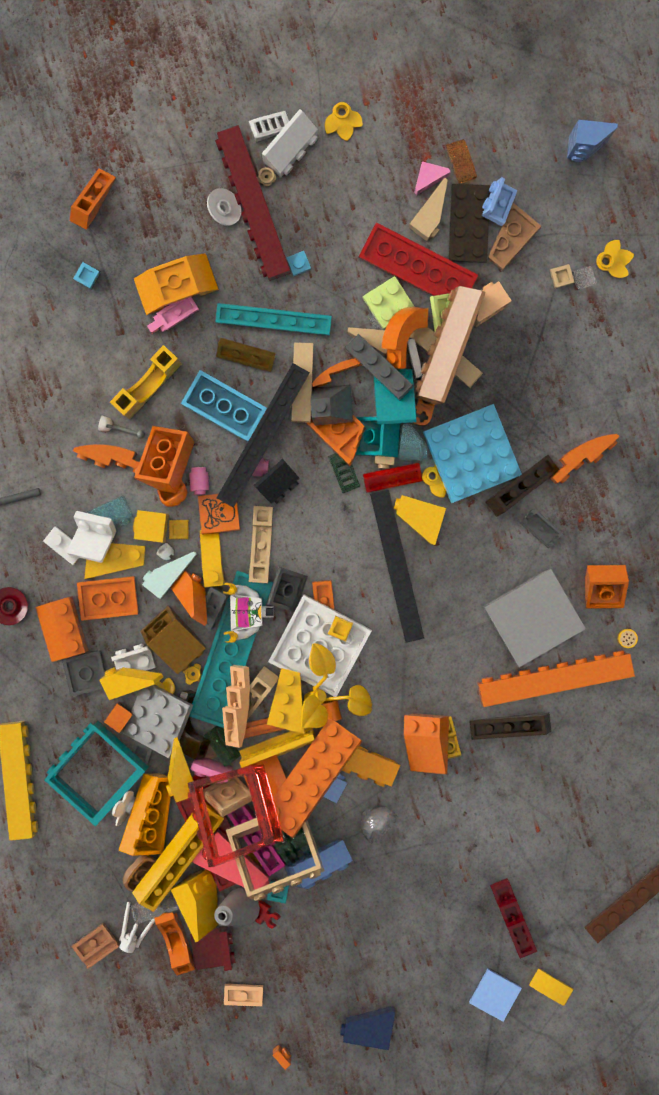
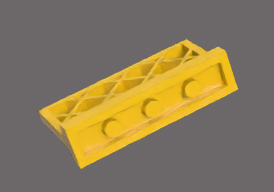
M304 728L305 734L287 731L239 750L241 768L276 754L281 756L311 744L316 738L313 728Z

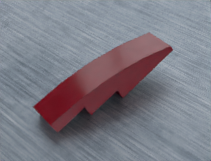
M508 878L491 884L490 887L519 958L521 959L537 952Z

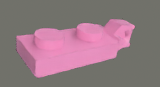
M192 297L172 303L157 312V315L153 317L155 321L147 327L152 334L160 329L164 332L199 311V308Z

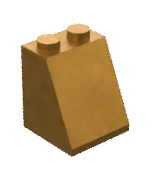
M169 606L140 631L147 646L176 674L185 671L195 658H199L206 649L203 642Z

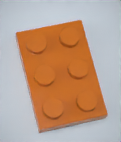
M135 576L77 582L81 621L139 614Z

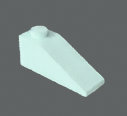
M192 552L154 569L153 572L149 570L143 577L144 583L142 585L159 599H162L198 554Z

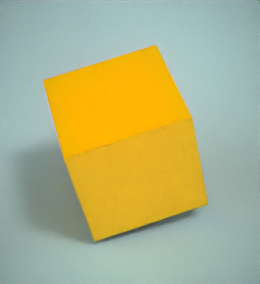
M137 510V517H135L133 524L134 539L166 543L169 514Z

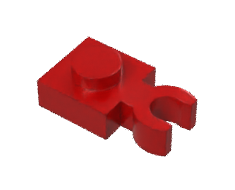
M258 900L260 910L255 922L261 925L265 921L269 928H275L277 925L272 922V918L278 920L281 916L276 912H269L271 906L262 900Z

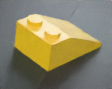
M204 869L192 873L171 889L195 942L201 940L219 925L214 916L218 908L217 885L209 870Z

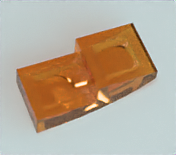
M462 139L447 144L446 150L452 162L453 171L458 183L477 178L465 140Z

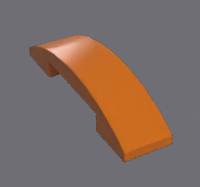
M355 358L340 362L321 373L313 381L312 387L318 388L331 384V375L362 366V364Z

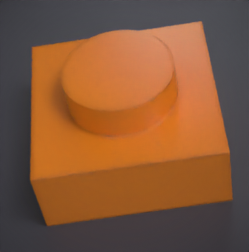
M278 1044L273 1049L272 1056L286 1070L291 1065V1054L285 1047L282 1048Z

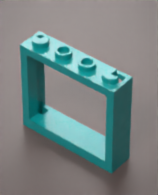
M99 721L94 725L90 723L83 730L85 735L82 738L77 737L72 742L71 746L73 748L69 752L65 751L58 758L61 762L57 766L53 764L46 772L49 775L44 779L95 827L149 768L146 763ZM95 732L137 769L99 812L58 776V773Z

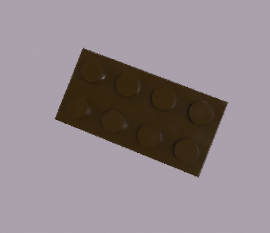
M451 185L448 260L452 262L487 263L489 219L482 216L484 211L482 206L490 196V185Z

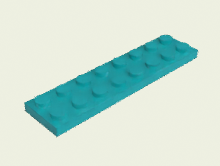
M237 570L233 584L248 586L259 594V598H262V606H266L274 582L268 581V584L249 582V574ZM230 596L227 598L189 717L224 728L222 708L228 706L226 687L232 685L230 666H246L257 634L256 632L248 638L236 640L233 643H225V641L230 640V635H224V632L231 631Z

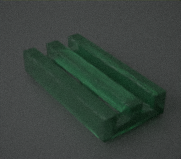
M215 726L205 733L204 736L211 740L210 746L225 767L241 755L236 747L228 746L234 755L232 757L226 748L227 746L216 733L218 731L225 742L224 728Z

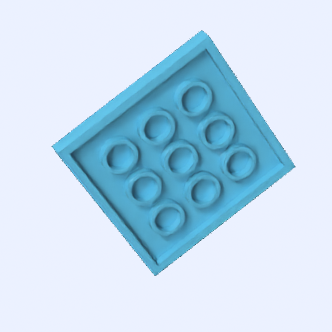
M494 404L423 432L451 503L522 475Z

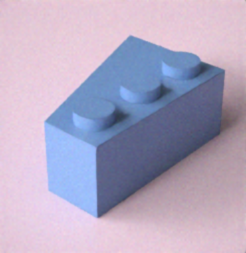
M337 839L318 848L325 871L321 872V876L317 878L303 879L302 883L296 887L309 889L315 885V881L331 877V873L335 870L341 871L346 869L348 863L353 860L344 841ZM312 853L308 856L303 855L299 857L300 860L291 865L286 863L284 868L288 877L316 866Z

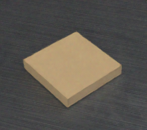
M234 773L230 775L227 782L222 784L216 782L201 790L202 796L222 817L255 800V795Z

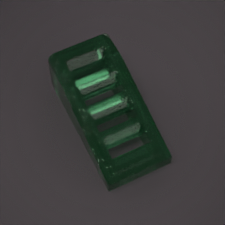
M337 453L328 456L342 493L360 487L352 464L349 466L345 461L335 464L336 460L341 459ZM344 465H347V466H348L347 468L342 469V470H340V471H338V469H337V468L342 467V466H344ZM348 472L351 473V475L346 476L344 478L340 477L341 475L346 474ZM351 479L354 480V482L350 484H347L345 486L343 485V483L346 481H349Z

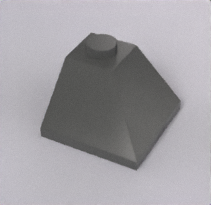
M351 385L312 388L311 415L315 426L353 422Z

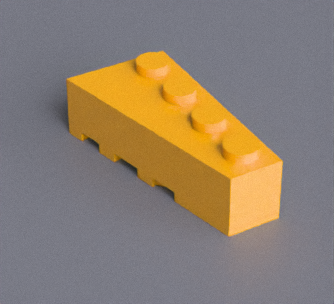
M359 746L342 769L343 772L348 774L351 771L355 772L357 777L368 780V778L373 779L374 783L384 787L386 784L392 787L400 765L390 758L373 751L369 753V750Z
M160 773L143 774L119 851L132 856L162 854L171 798L166 788L169 785L168 776Z

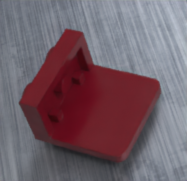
M228 926L214 928L198 942H195L192 934H190L194 965L197 970L224 966V971L232 970L233 964L236 963L235 951H231L233 935L232 932L229 933Z

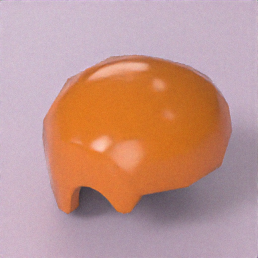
M182 480L177 493L157 490L160 501L167 507L180 505L186 499L188 493Z

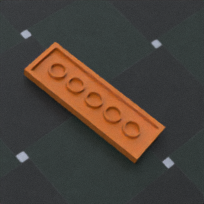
M329 718L261 815L294 838L359 747L362 740Z

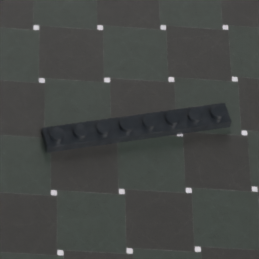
M292 363L219 492L217 499L234 508L310 372Z
M389 490L372 493L370 497L405 643L424 639Z

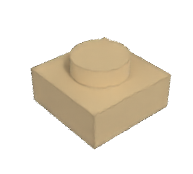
M569 264L550 269L555 289L574 283Z
M375 456L374 464L378 465L380 469H389L390 466H394L395 457Z

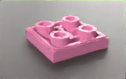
M206 758L194 759L191 770L194 771L195 775L212 777L214 782L220 784L228 781L233 769L232 766Z

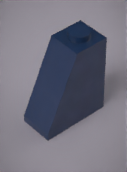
M389 1006L347 1017L345 1024H341L340 1035L343 1036V1043L389 1050L395 1007Z

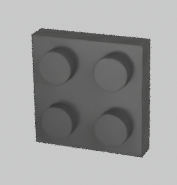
M100 650L62 659L71 697L103 689L99 679L105 676V668Z

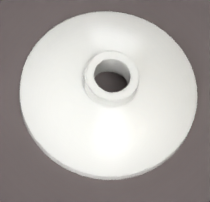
M218 188L209 194L207 207L215 221L222 225L230 226L240 219L241 205L237 204L235 195L231 191Z

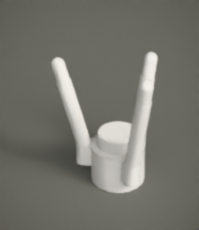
M127 902L122 933L119 938L121 941L119 948L127 953H133L135 947L139 948L141 941L155 922V917H153L138 939L135 935L138 927L137 923L134 924L131 933L126 934L130 902Z

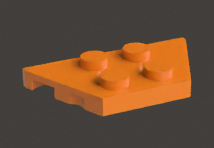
M311 415V423L306 424L350 466L354 460L365 426L354 415L353 422L315 426Z

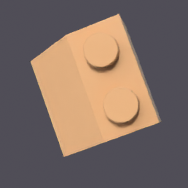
M499 281L495 284L491 282L483 287L482 291L486 293L474 323L475 328L508 307L512 301Z

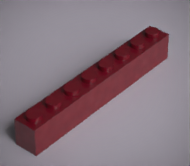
M239 125L217 132L218 139L215 142L218 150H223L225 157L222 158L225 169L229 168L231 175L228 178L231 187H236L237 193L234 195L237 204H242L244 209L241 215L244 223L248 222L250 230H247L250 240H255L257 247L254 248L257 260L260 258L262 260L263 266H260L263 277H268V280L272 281L291 274Z

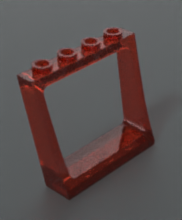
M264 764L250 765L188 783V799L193 803L194 807L192 816L198 823L199 830L197 831V836L203 843L202 856L207 860L209 867H216L284 841ZM245 775L262 839L244 848L219 856L203 794V787Z

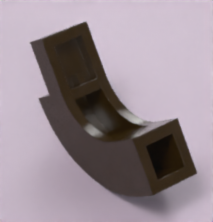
M192 690L182 691L178 697L192 704L196 692ZM189 717L179 740L182 751L185 755L195 760L205 758L211 740L195 732Z

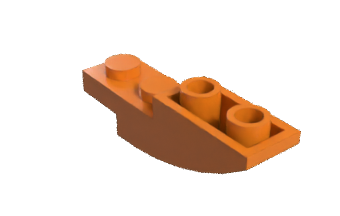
M618 434L605 435L575 447L559 459L564 466L550 479L555 484L559 482L562 484L570 477L568 474L573 469L576 471L584 464L583 459L588 464L592 462L597 463L604 456L602 452L606 449L611 450L618 443L616 439L620 436Z
M93 444L73 449V452L78 453L76 457L85 461L88 458L95 460L94 464L105 468L106 465L111 467L115 460V465L122 468L130 466L134 468L132 472L136 473L139 462L135 461L136 452L117 446Z

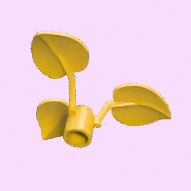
M316 643L312 644L309 665L315 675L323 676V678L316 686L312 687L313 691L304 695L301 711V728H321L326 724L328 713L322 703L327 701L348 699V709L352 714L356 716L370 714L372 711V701L368 691L363 686L355 685L351 687L349 696L326 698L325 691L319 689V687L328 678V674L335 672V658L326 647Z

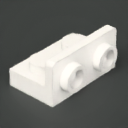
M144 643L133 646L134 650L129 652L126 649L116 651V655L111 657L115 663L116 670L123 667L143 671L156 668L152 650L145 646Z

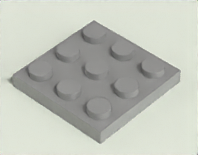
M156 685L140 689L131 711L133 715L127 722L123 734L163 756L171 758L173 740L177 737L180 740L193 705Z

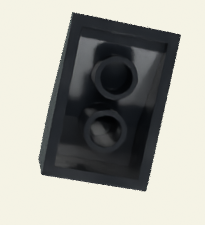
M282 458L254 484V487L271 504L274 502L278 504L285 497L283 494L288 489L292 491L299 485L297 481L300 478Z

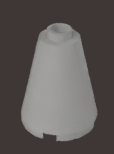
M245 888L234 889L226 895L216 909L215 920L222 926H249L259 915V901L248 898Z

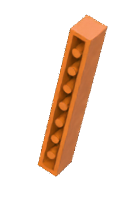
M624 650L613 652L612 656L606 657L605 654L595 655L592 660H587V658L576 659V663L573 664L560 662L556 664L557 667L549 668V665L538 667V671L531 672L530 669L519 671L518 675L513 676L511 673H506L494 680L493 677L482 678V682L477 683L481 704L483 707L635 677L631 655L625 653Z

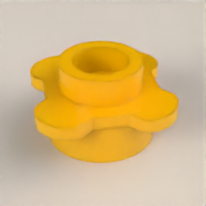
M196 663L194 666L188 667L183 671L186 678L185 682L188 685L196 681L200 682L202 676L200 664Z

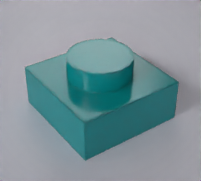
M289 885L284 887V890L279 893H268L267 900L286 904Z

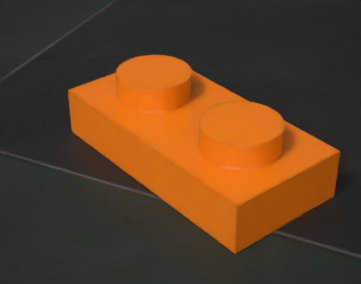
M332 580L312 582L314 599L335 610Z

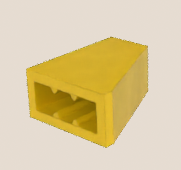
M401 495L400 499L396 498L393 508L397 510L396 515L429 544L435 545L446 508Z

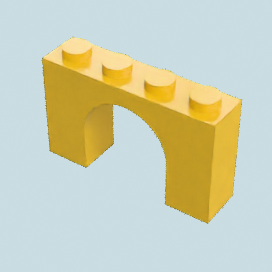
M164 345L150 359L152 365L143 377L128 390L122 388L110 401L128 419H131L182 365L180 360Z

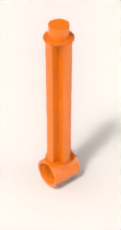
M338 700L322 703L327 709V721L329 718L334 721L342 719ZM268 718L247 722L244 739L285 729L267 725Z

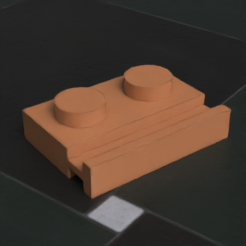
M102 923L74 943L72 948L81 961L85 963L86 968L89 969L117 949L120 944L117 943L105 923Z

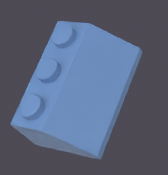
M578 120L569 135L567 158L572 159L574 162L587 160L609 141L616 131L618 124Z

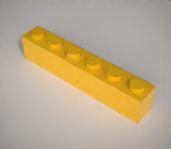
M24 721L0 724V754L9 841L30 839L38 832V822L34 819L36 803L32 800L34 784L30 780L32 765L28 761L30 745H27L26 742L29 732L28 726H25Z
M203 800L200 802L132 893L140 905L154 912L222 823L224 818L210 804Z

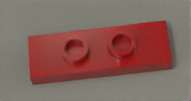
M420 463L363 474L366 493L423 481Z

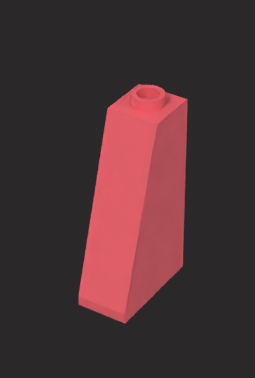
M218 829L192 862L244 887L229 839ZM242 850L254 889L256 890L270 883L268 881L270 876Z

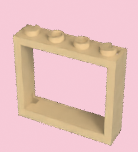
M260 816L226 830L248 898L255 901L261 900L266 897L265 894L273 892V894L279 893L288 885L297 886L302 883L303 879L317 878L321 876V872L325 871L307 820L302 827L316 866L256 890L254 889L238 838L274 824L264 816Z

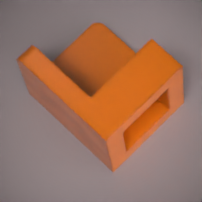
M118 702L104 723L120 733L133 714L124 708L121 702Z

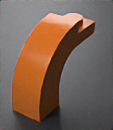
M403 308L390 319L384 332L382 348L387 349V361L394 368H406L408 339L416 329L428 328V308Z
M166 912L159 917H155V924L164 937L171 968L178 976L195 970L189 942L178 914Z

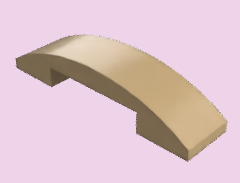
M254 506L249 582L268 584L273 507Z

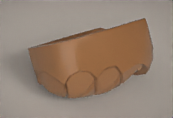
M141 855L137 858L123 876L125 888L133 892L157 859L151 855Z

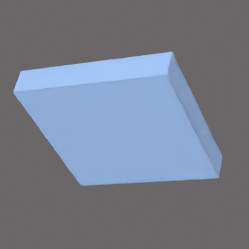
M487 968L469 1002L504 1022L522 988Z

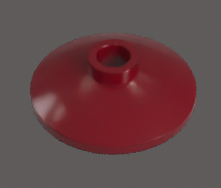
M13 587L0 589V624L9 626L21 622L28 611L26 596L20 590ZM9 602L13 604V609L11 610L7 608Z

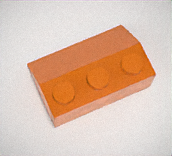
M152 426L134 478L158 490L177 493L194 445V440L189 433Z
M73 596L35 607L51 662L89 651Z

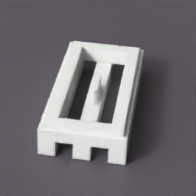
M409 339L407 349L414 377L419 379L423 375L421 373V363L415 339Z

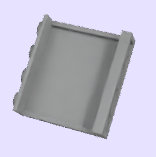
M552 569L543 571L483 606L515 660L517 667L522 666L526 668L533 663V659L538 656L540 659L550 654V649L554 647L556 649L561 648L566 644V640L571 637L572 639L583 635L582 631L586 629Z

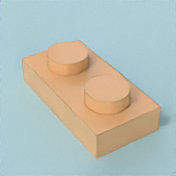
M225 984L224 1005L262 1006L263 985Z

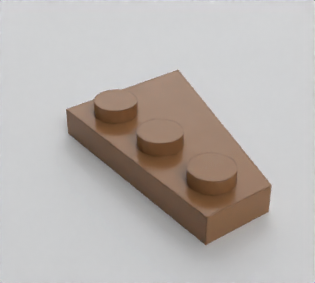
M513 203L488 259L503 271L541 229V225Z

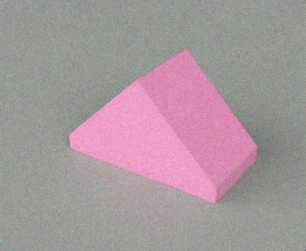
M422 162L414 192L416 196L439 183L444 178L449 177V168Z

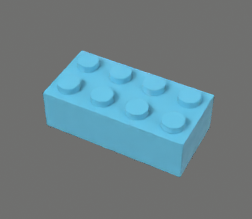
M199 370L181 402L184 407L246 442L251 438L267 409L265 406Z

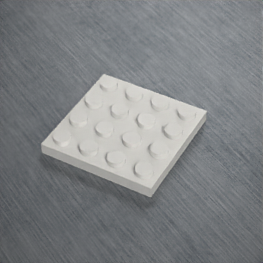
M304 594L268 662L279 668L299 672L301 680L316 686L323 676H317L312 672L309 665V655L314 643L326 647L335 658L336 669L334 673L328 674V678L319 689L333 697H337L372 630ZM335 616L353 622L346 641L328 634Z

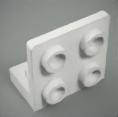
M76 511L74 519L78 529L70 543L67 554L102 563L117 532L113 521L110 518Z

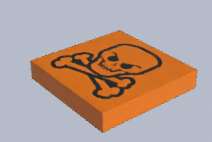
M218 494L198 496L202 535L239 531L238 504L236 503L233 508L217 499Z

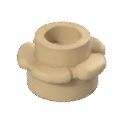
M270 167L259 170L257 178L260 184L270 186L272 182H275L276 174H274V170Z

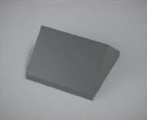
M279 567L267 604L295 612L308 576Z

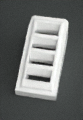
M286 111L250 120L249 125L255 141L258 142L278 135L284 128L281 127L278 118L282 117L285 126L289 122ZM272 120H275L276 129L273 128ZM264 123H268L269 131H266ZM257 126H261L262 133H259Z

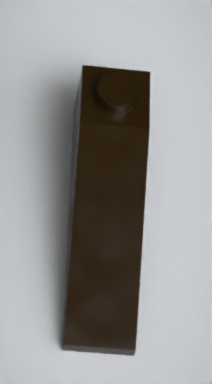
M546 455L485 502L495 516L498 517L560 469L551 457Z
M549 712L470 720L471 739L547 735L551 732Z

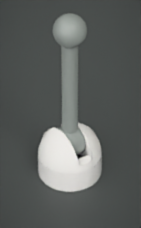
M101 416L99 431L108 432L113 428L137 435L138 438L144 437L143 431L137 432L113 425L112 420L106 416Z

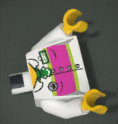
M228 582L224 584L230 587L228 592L223 591V593L230 595L231 631L224 632V635H230V640L225 641V643H233L236 640L250 637L259 631L260 626L263 625V618L274 617V606H262V598H259V594L248 586L234 585Z

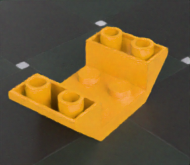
M206 253L173 260L151 268L134 278L146 315L164 309V306L198 294L203 296L219 290Z

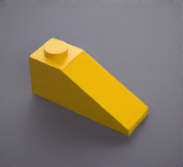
M200 530L204 587L222 586L225 584L220 534L202 535Z
M114 667L105 671V676L99 680L108 699L111 700L152 686L161 680L163 675L161 673L125 667L116 670Z
M178 737L173 740L167 777L169 785L166 786L169 796H174L176 803L198 795Z

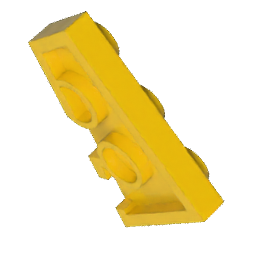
M111 543L102 563L86 559L84 579L143 566L146 546Z
M281 668L267 725L305 734L304 728H301V711L303 706L301 674Z

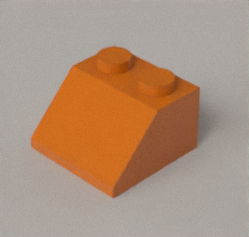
M587 565L585 576L586 608H624L629 584L626 565Z

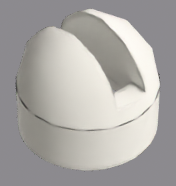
M165 543L158 549L157 555L163 560H170L169 556L174 555V550L168 543Z

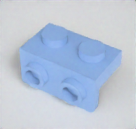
M503 177L493 181L489 188L490 196L482 206L484 209L482 216L500 226L505 224L517 193L516 189L504 184L505 178Z

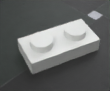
M55 526L43 542L72 565L78 561L79 557L67 554L72 539Z

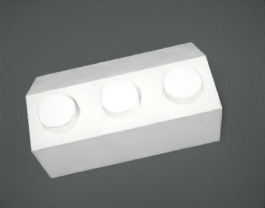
M301 109L298 110L262 153L263 163L270 167L280 178L284 174L288 175L293 169L292 164L296 160H301L306 153L304 150L309 145L312 146L318 139V129Z

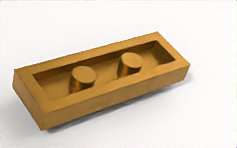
M220 338L216 357L271 372L276 353Z

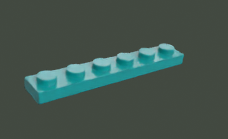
M217 303L215 323L330 336L332 316Z

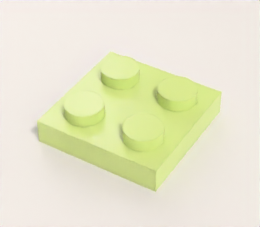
M395 276L362 297L382 329L387 327L390 319L399 310L415 307Z

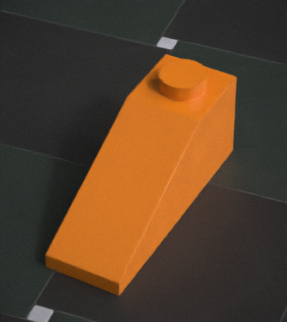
M99 168L71 206L69 221L87 230L101 208L116 177Z
M184 571L170 588L191 618L205 626L207 624L205 587L201 583L202 579L195 573L190 574Z

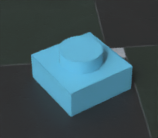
M304 251L286 258L293 276L311 270Z
M82 262L73 279L91 289L100 272Z

